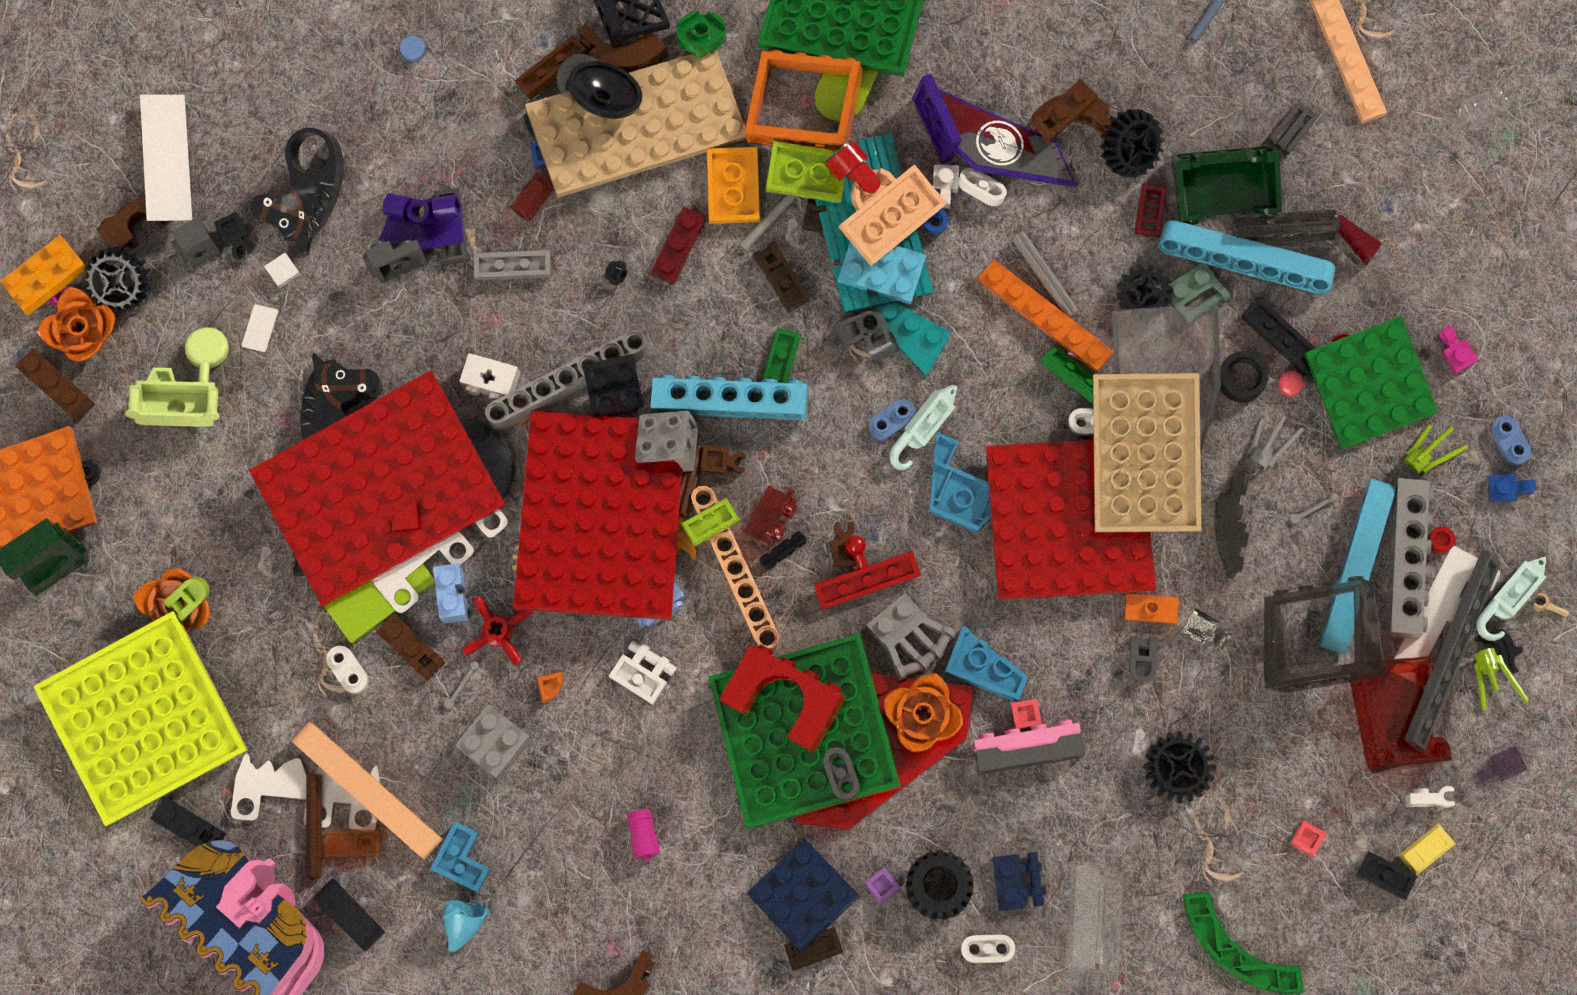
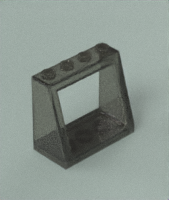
M1354 576L1347 578L1348 582L1345 583L1327 581L1322 583L1323 587L1314 588L1313 585L1300 586L1296 592L1289 593V590H1278L1273 592V596L1264 597L1265 689L1291 693L1386 677L1374 582L1365 580L1363 576ZM1354 592L1355 663L1289 674L1280 605Z

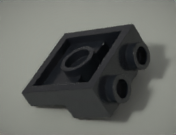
M633 354L582 365L593 417H613L614 413L623 411L626 414H633L639 408L644 407Z

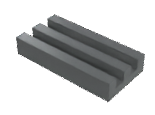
M1298 101L1268 141L1289 156L1320 115L1316 112L1314 114L1311 112V108L1308 106L1304 107L1303 103ZM1300 111L1302 114L1280 141L1276 140L1297 112ZM1306 116L1310 118L1291 144L1286 147L1284 144Z

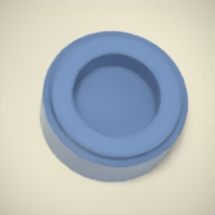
M409 36L401 42L400 51L403 58L408 62H418L425 56L426 47L421 38Z

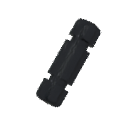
M800 531L795 532L791 535V539L787 538L771 549V553L768 554L767 552L761 556L760 563L766 570H769L775 566L776 561H782L796 551V547L800 548L806 544L805 536Z

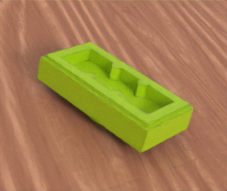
M725 498L681 523L693 546L697 547L739 523L740 519L728 499Z

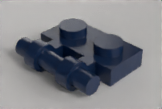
M1037 852L1027 853L1028 864L1020 865L1019 854L992 857L999 911L1025 909L1026 897L1033 898L1034 907L1044 906L1043 895L1046 894L1045 887L1041 884L1040 876L1042 863L1038 861ZM1023 873H1029L1031 888L1023 889Z

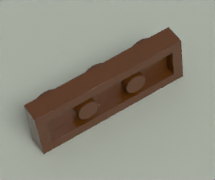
M571 36L514 81L520 90L532 100L557 80V72L563 61L576 54L589 55V52L574 36Z

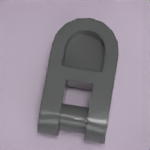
M1130 636V675L1138 683H1148L1154 678L1157 671V637L1139 639V636ZM1139 649H1147L1148 656H1139Z

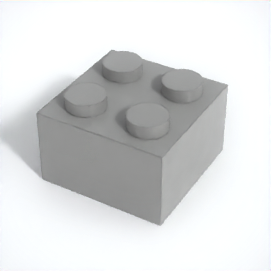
M487 704L455 744V747L500 782L532 742V739Z

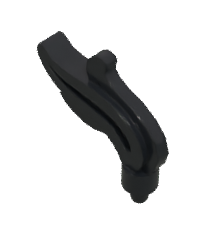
M1495 629L1490 632V634H1498L1501 631L1505 633L1501 639L1496 641H1488L1481 636L1474 637L1475 641H1481L1482 644L1491 643L1494 645L1496 655H1502L1504 663L1513 674L1519 672L1514 663V655L1521 654L1523 648L1516 647L1506 631Z

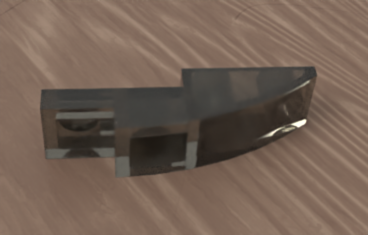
M1235 470L1232 474L1229 493H1219L1215 508V537L1218 554L1227 577L1234 579L1237 572H1242L1244 557H1240L1242 547L1246 548L1249 538V532H1245L1246 523L1236 522V520H1241L1244 505L1239 504L1241 495H1246L1248 480H1244L1245 471Z

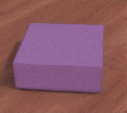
M885 867L864 882L865 887L880 905L901 889L900 885Z

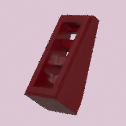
M1144 183L1140 185L1134 234L1160 238L1168 187ZM1146 193L1159 195V200L1145 198ZM1144 204L1158 205V209L1144 208ZM1143 213L1157 215L1156 219L1142 218ZM1141 223L1154 224L1155 230L1141 228Z
M1342 215L1338 216L1333 225L1335 230L1362 262L1368 265L1381 247V242Z

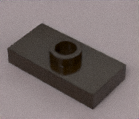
M835 927L822 932L802 952L792 942L784 945L793 971L844 953Z

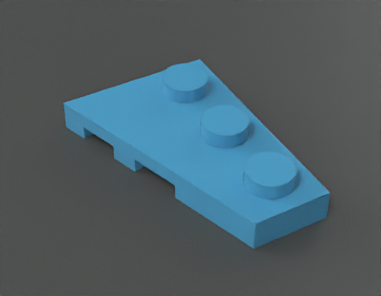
M963 625L944 675L1014 702H1019L1028 676L1006 658L999 656L989 648L986 642L979 640L970 632L971 630Z

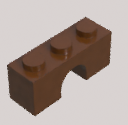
M145 190L138 199L126 203L120 212L113 217H107L96 228L97 232L112 249L115 245L119 244L122 250L128 246L132 251L140 245L134 237L133 230L138 222L147 219ZM172 221L153 222H155L161 230L163 227H165Z
M34 348L15 365L21 373L77 423L95 405L86 394Z

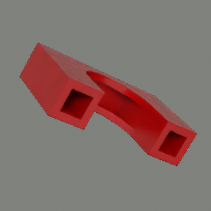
M750 644L719 700L747 716L760 692L769 683L776 680H790L797 683L803 692L804 705L788 738L815 754L846 699L840 693L842 688L830 681L826 685L818 681L819 676L808 669H805L804 672L799 671L795 668L796 663L784 656L781 660L772 656L774 651L762 644L758 648Z

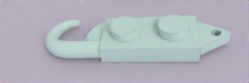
M951 385L942 390L935 389L904 428V433L890 451V462L895 469H908L913 462L911 460L904 464L899 462V454L906 445L915 449L925 446L954 410L955 406L953 403L958 388L956 385Z
M1546 557L1530 562L1525 560L1480 613L1476 620V628L1482 638L1488 641H1496L1505 635L1503 631L1498 634H1490L1486 630V623L1493 615L1507 620L1518 612L1546 578L1544 576Z

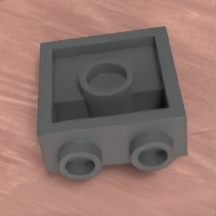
M417 240L404 241L395 249H393L390 241H379L371 245L370 249L365 250L367 254L362 256L372 277L377 276L381 283L428 264Z

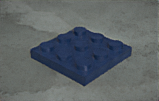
M806 839L797 845L746 893L800 952L807 948L860 898L859 894Z

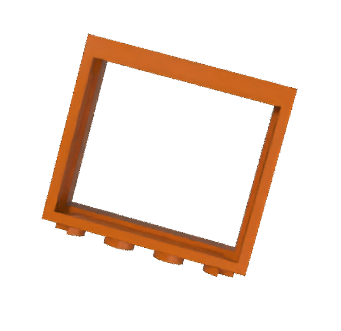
M779 50L762 51L744 132L748 143L773 146V142L778 141L837 151L850 140L863 76L860 61L853 58L834 59L827 55H820L819 57L808 56L800 52L787 54ZM770 67L849 76L838 133L758 125Z

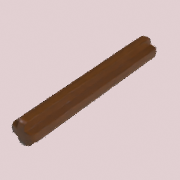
M310 774L306 777V878L315 880L322 877V776Z

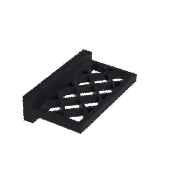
M593 0L612 48L622 46V40L670 29V23L660 0H653L650 6L640 3L639 0ZM619 1L630 5L626 12L615 7ZM634 8L645 12L642 19L631 15ZM652 14L659 17L661 22L653 24L646 20ZM626 20L638 24L636 28L625 30L623 26Z

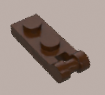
M1079 79L1048 109L1037 116L1030 123L1029 127L1034 132L1038 131L1042 135V139L1049 144L1098 99V95ZM1050 121L1054 127L1049 128L1045 123Z
M395 613L376 631L427 682L433 677L432 673L446 663ZM428 656L431 660L425 666H422L420 662Z

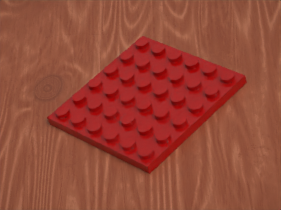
M1094 440L986 446L998 600L1156 590L1151 532H1095Z

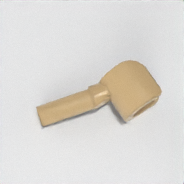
M1536 594L1538 599H1542L1545 602L1544 605L1533 603L1532 606L1536 611L1547 609L1562 616H1568L1569 611L1550 603L1546 594Z

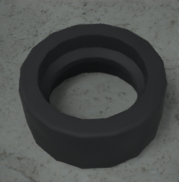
M1238 351L1229 355L1223 361L1218 373V385L1221 392L1228 399L1238 403L1257 399L1264 391L1269 379L1268 368L1264 360L1257 354L1249 351ZM1247 363L1256 369L1258 382L1253 389L1239 391L1230 385L1228 372L1233 365Z

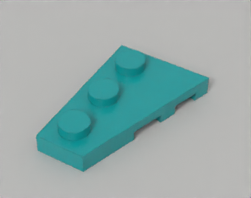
M896 302L879 305L876 311L882 313L886 318L898 347L927 378L952 332ZM873 316L872 321L877 325V319Z

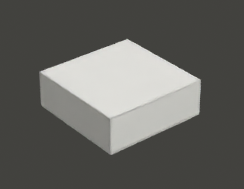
M283 253L264 266L279 289L301 275L286 253Z

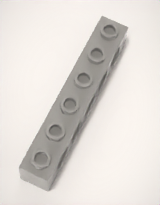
M1398 478L1393 484L1396 486V491L1392 504L1386 637L1418 640L1423 635V632L1426 633L1428 627V618L1424 617V607H1427L1429 602V592L1425 591V581H1429L1430 566L1426 565V556L1430 555L1431 540H1427L1428 530H1431L1432 514H1428L1429 505H1432L1434 492L1433 489H1430V481ZM1407 503L1416 504L1419 508V513L1410 512ZM1406 529H1414L1418 534V538H1410L1406 533ZM1410 553L1414 555L1417 561L1416 564H1409L1405 560V554ZM1404 579L1412 580L1415 583V590L1407 589L1404 586ZM1405 604L1410 605L1414 609V615H1406L1403 612L1402 606Z

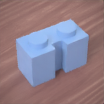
M460 564L433 567L439 619L443 624L469 620L467 599L463 594L459 593L460 590H466L464 572Z

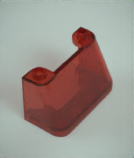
M1430 656L1379 660L1359 667L1351 673L1350 686L1368 769L1372 773L1390 772L1452 761L1450 745L1443 737H1433L1432 734L1424 752L1415 750L1404 740L1423 695V686L1427 685L1433 670Z

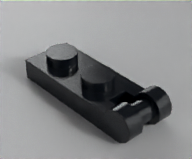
M165 796L150 818L196 847L210 841L223 840L227 834ZM208 831L209 833H211V835L208 838V840L204 842L201 839L205 832Z

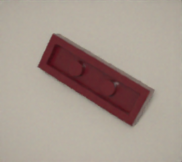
M683 206L651 271L652 276L675 285L707 220L706 216Z

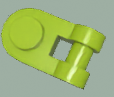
M192 577L177 588L164 601V604L168 608L172 607L177 613V618L183 622L206 600L210 591L209 585L200 577ZM181 597L188 604L186 607L180 601Z

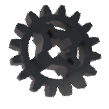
M1139 264V271H1135L1132 267L1129 268L1130 275L1122 274L1121 277L1124 283L1117 284V289L1122 291L1116 293L1117 299L1123 300L1120 302V308L1127 307L1126 314L1128 316L1133 312L1136 313V320H1139L1141 315H1145L1147 321L1150 320V314H1154L1157 318L1160 317L1159 309L1166 311L1167 305L1165 302L1172 301V296L1166 294L1172 292V286L1166 285L1169 282V277H1161L1162 269L1153 272V265H1150L1148 270H1144L1142 264ZM1143 277V279L1137 282H1133L1134 280ZM1153 279L1160 285L1161 290L1154 286ZM1146 284H1148V293L1145 294L1141 301L1140 292H1143ZM1127 294L1136 300V306L1131 303ZM1153 302L1156 303L1155 305L1146 308V306H1148L1149 304Z

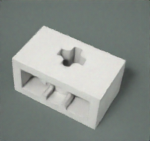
M468 353L459 382L462 388L465 389L464 392L474 396H479L480 393L488 395L490 400L495 401L516 389L520 371L517 366ZM490 376H493L494 381L490 380L486 384L484 379L489 380Z

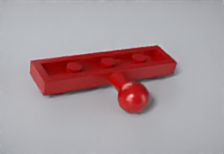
M852 535L846 540L845 548L850 555L854 556L858 569L813 585L823 610L919 577L921 574L912 550L867 565L863 553L866 549V542L861 536Z

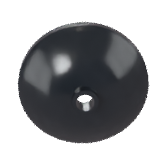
M600 61L584 62L574 67L568 78V89L573 99L584 110L598 117L607 119L625 118L634 114L641 105L643 96L638 82L628 72L613 64Z

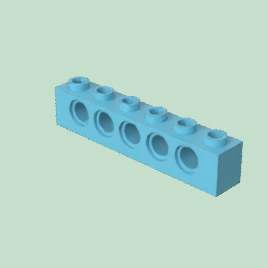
M660 375V378H653L651 410L653 413L689 411L692 416L807 421L809 390L807 384H803L800 380L777 383V380L774 379L752 382L749 378H737L736 381H726V378L711 377V380H700L701 378L698 376H686L685 379H675L673 375ZM677 390L685 391V395L681 399H674L672 396ZM702 391H709L711 393L707 400L698 399V395ZM728 392L737 394L733 401H725L723 399L724 395ZM754 393L763 395L762 399L755 403L749 401V397ZM779 394L788 396L787 401L782 404L776 403L774 400Z

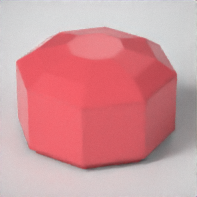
M1292 370L1284 372L1277 384L1281 394L1293 397L1299 395L1304 386V381L1301 374Z

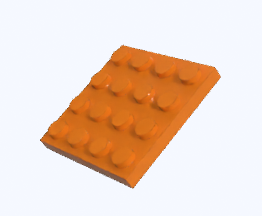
M70 426L0 449V548L46 518L54 524L59 522L62 528L65 527L69 533L98 524L85 473L82 469L74 431Z

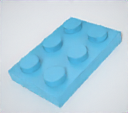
M850 242L838 282L865 291L869 289L878 292V295L911 305L926 255L895 246L875 264L870 266Z

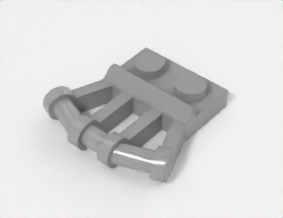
M905 593L865 627L888 653L899 680L906 679L907 675L919 671H927L935 659L940 660L944 656L943 652L949 640L953 639L956 635L954 629L927 618L925 612L921 611ZM921 625L940 635L936 644H933L919 628ZM911 633L928 651L924 656H921L906 640ZM899 645L912 659L913 663L903 666L895 647Z

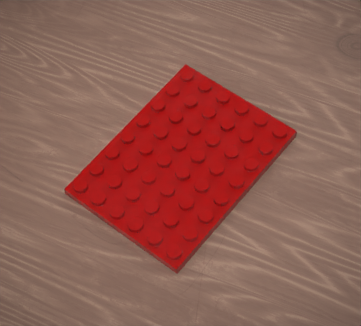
M432 370L249 470L322 607L506 507L503 498ZM417 502L419 529L392 531V522L396 513L403 506Z
M531 411L513 610L672 620L682 468L675 460L637 463L635 453L639 418L593 417V415Z

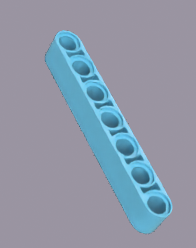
M1174 220L1164 224L1159 242V248L1162 252L1191 261L1205 263L1210 266L1316 294H1327L1332 288L1335 274L1334 264L1316 257Z
M1372 478L1368 482L1321 636L1320 647L1344 655L1348 650L1396 491V486Z

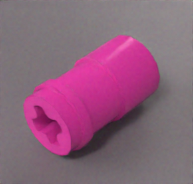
M650 809L627 813V824H629L634 859L644 858L645 862L652 861V856L660 854L657 834H655L652 821L653 814H651Z

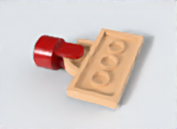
M850 140L826 160L825 165L839 182L847 176L853 183L850 194L856 212L838 227L868 264L872 266L947 203L915 164L896 179L889 171L882 168L872 170L865 162L868 158L866 153L855 140Z

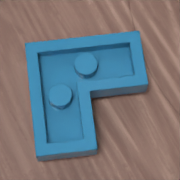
M454 821L430 869L477 893L480 892L491 870L468 858L479 833Z

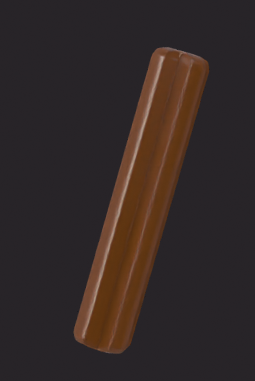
M700 445L696 446L694 471L683 473L679 517L687 518L689 516L692 504L691 496L696 488L700 472L702 450Z

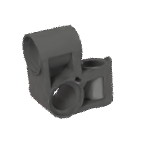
M866 311L834 325L844 349L865 340L868 352L875 362L899 351L897 341L889 328L886 318L880 312ZM872 315L876 317L878 322L873 330L867 324L869 317Z

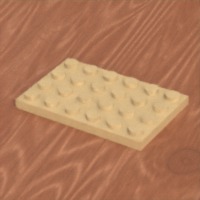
M1199 373L1093 374L1095 532H1201Z

